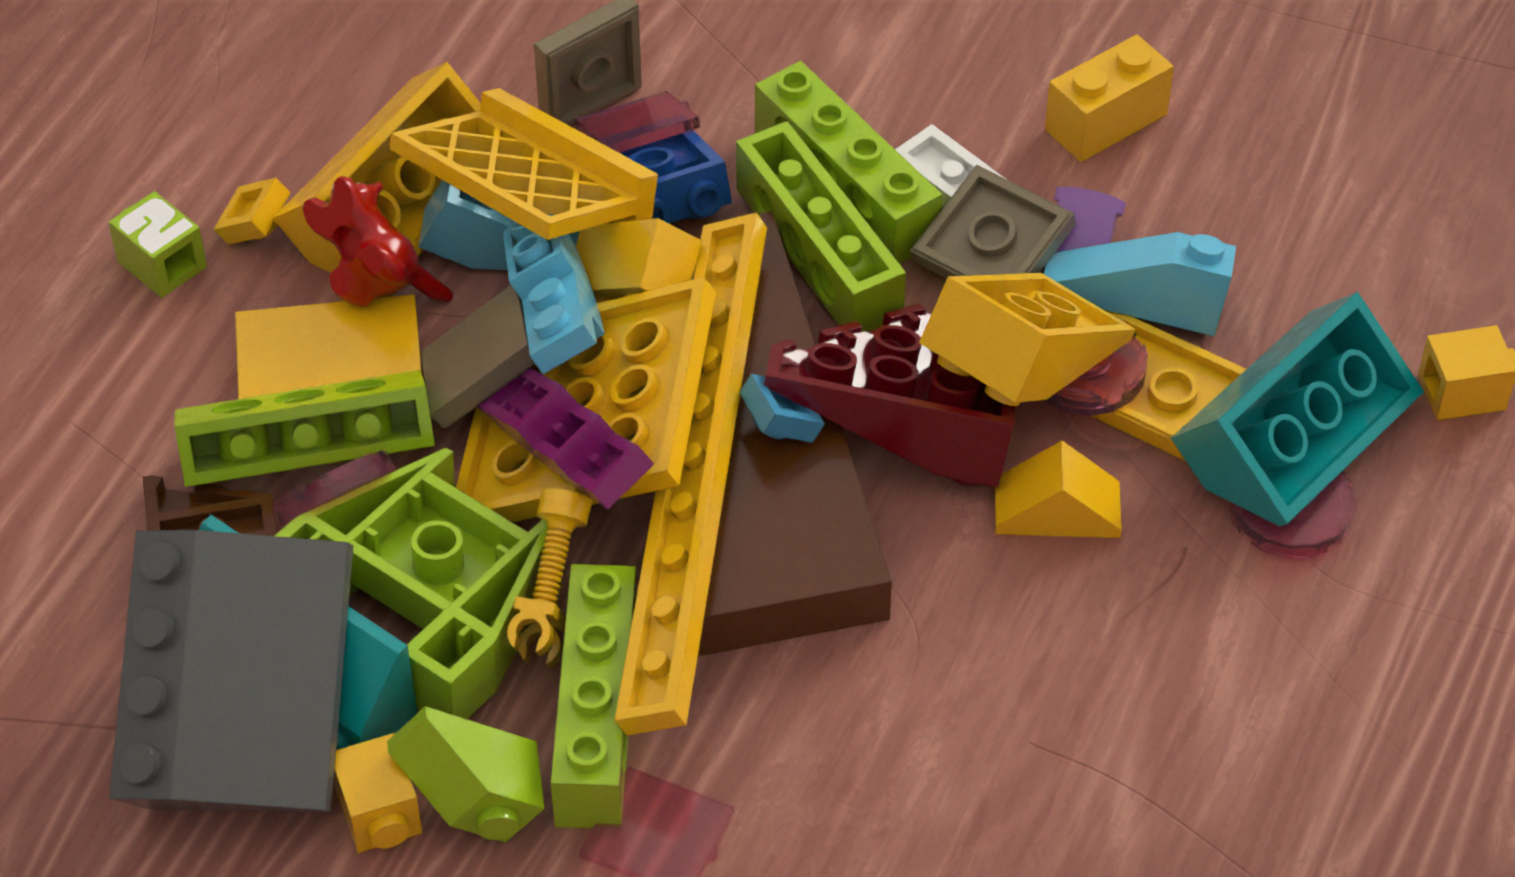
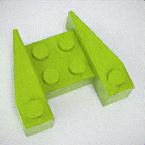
M445 447L295 517L275 536L339 541L352 544L353 557L349 597L360 588L423 629L407 644L417 709L420 711L426 706L468 719L496 693L516 653L507 636L508 625L517 614L513 609L515 597L534 599L532 595L535 593L534 587L536 586L535 581L538 580L536 578L537 574H540L538 573V568H540L539 563L542 561L540 559L541 555H544L542 554V549H545L543 544L546 542L544 541L545 536H547L546 531L549 529L547 528L546 521L541 520L527 532L457 489L454 480L453 451ZM526 625V626L521 630L520 635H521V633H522L527 627H529V626Z

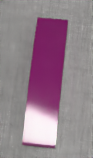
M531 368L477 406L489 419L532 455L607 510L654 465L638 445L616 434L599 414L577 403L561 384Z

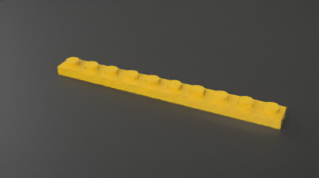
M757 212L703 225L702 243L696 262L694 279L705 277L716 291L680 484L677 487L655 491L614 719L626 736L687 725L740 399L739 392L742 387L767 227Z

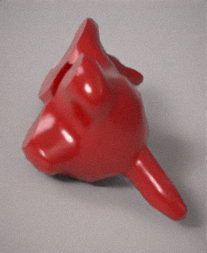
M340 176L334 181L329 203L315 197L304 202L303 213L307 224L316 234L333 243L340 253L339 265L330 273L329 278L332 290L344 301L354 306L366 307L377 297L394 294L409 284L430 299L444 302L452 300L453 292L419 264L418 254L411 241L399 232L381 213L377 200L379 193L383 189L382 182L367 185L362 182L354 183L352 178Z

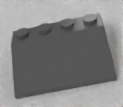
M204 530L136 531L109 799L146 809L331 812L353 557L352 544L339 541Z

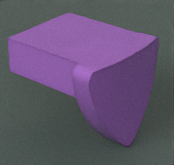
M1057 187L1053 200L1058 203V206L1074 213L1076 225L1056 252L1112 243L1117 218L1123 216L1126 203L1114 196L1094 190L1077 187Z

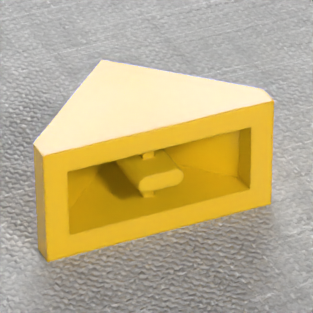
M1062 440L1002 473L999 487H994L995 535L1121 538L1120 481Z

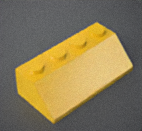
M448 62L411 78L272 219L309 263L331 273L339 265L340 253L333 243L316 234L307 224L303 213L304 202L315 197L329 203L334 181L340 176L352 178L354 183L362 182L367 185L382 182L383 189L378 195L377 205L387 220L411 241L419 256L424 251V249L419 248L424 209L442 179L389 149L390 134L480 111V101Z

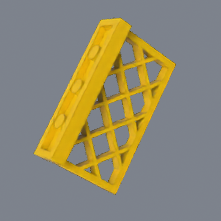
M500 88L482 92L480 111L390 134L389 149L546 240L608 222L652 219L658 179L657 173Z

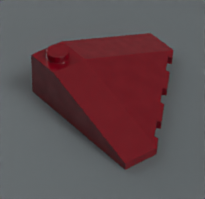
M921 304L884 313L882 322L884 326L872 331H862L863 326L856 321L821 330L818 337L819 344L804 350H796L797 344L791 339L771 345L764 385L770 390L818 413L826 419L937 476L951 478L955 482L967 486L982 484L999 487L1014 427L1015 406L1006 405L991 398L984 391L986 384L973 376L955 374L938 364L937 358L939 355L919 343L931 316L929 313L925 314L926 308Z

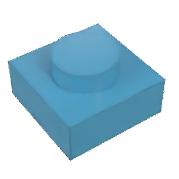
M751 374L739 393L754 417L753 421L756 427L762 433L774 439L790 438L813 443L825 425L821 416L770 390L764 385L765 376Z

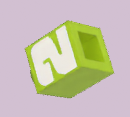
M155 191L134 205L125 208L119 215L108 221L117 262L161 298L207 268L200 227Z

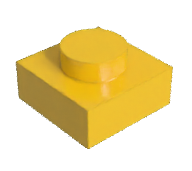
M276 177L238 186L213 230L228 245L253 239H263L278 226L272 218L283 208L291 192Z

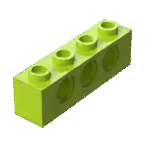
M801 60L756 83L755 133L788 121L898 263L901 264L912 258L910 250L942 209V193Z
M788 121L737 140L736 190L754 213L757 212L759 216L763 212H773L787 257L838 325L856 321L863 326L862 331L866 332L884 326L882 324L884 313L904 308L906 272Z
M421 370L175 409L174 428L185 487L435 446L426 386Z
M571 564L551 774L554 825L557 828L622 830L629 735L626 736L614 719L637 597L636 566Z

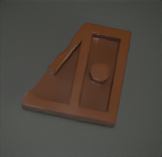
M143 476L148 531L199 530L202 522L210 515H213L241 534L275 536L278 533L272 494L250 490L229 491L222 486L212 484L196 485L194 493L166 489L163 477Z

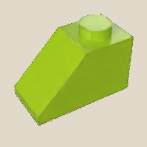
M426 706L387 741L388 753L451 827L478 834L488 840L507 842L545 809L537 741Z

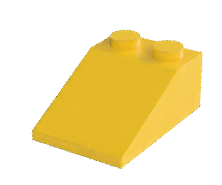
M1043 273L948 276L919 343L939 355L937 362L943 368L958 375L973 376L986 384L984 391L991 398L1006 405L1018 406L1020 402L1047 400L1131 341L1136 329Z

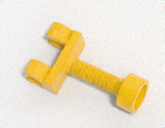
M558 488L542 489L537 517L546 521L549 530L546 531L547 536H545L544 540L546 542L543 544L545 549H542V554L544 555H541L540 558L542 560L539 563L540 568H538V573L540 574H537L536 578L538 580L535 581V593L532 595L534 599L515 597L513 609L517 614L511 619L507 628L510 644L517 652L519 650L521 657L527 664H529L531 655V643L540 637L536 653L540 657L549 651L546 661L549 669L558 664L563 655L564 644L559 636V632L565 633L566 617L556 604L558 601L556 596H559V591L557 590H560L561 587L559 585L562 582L561 577H563V572L561 571H564L565 567L563 565L566 564L565 559L568 555L566 554L569 550L567 546L570 545L568 540H571L570 534L574 529L587 526L593 501L588 496ZM526 625L529 626V627H527V628L521 633V635H520L521 630H522Z

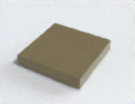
M614 0L534 43L539 110L572 126L642 87L639 5L634 0Z
M976 164L910 250L912 261L945 279L948 276L1040 273L1075 227V215Z
M511 285L420 351L430 416L445 429L535 365L529 355L522 300Z

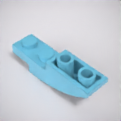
M511 220L508 228L503 230L509 283L522 300L529 355L542 374H545L597 344L596 339L605 334L589 278L571 234L546 240Z

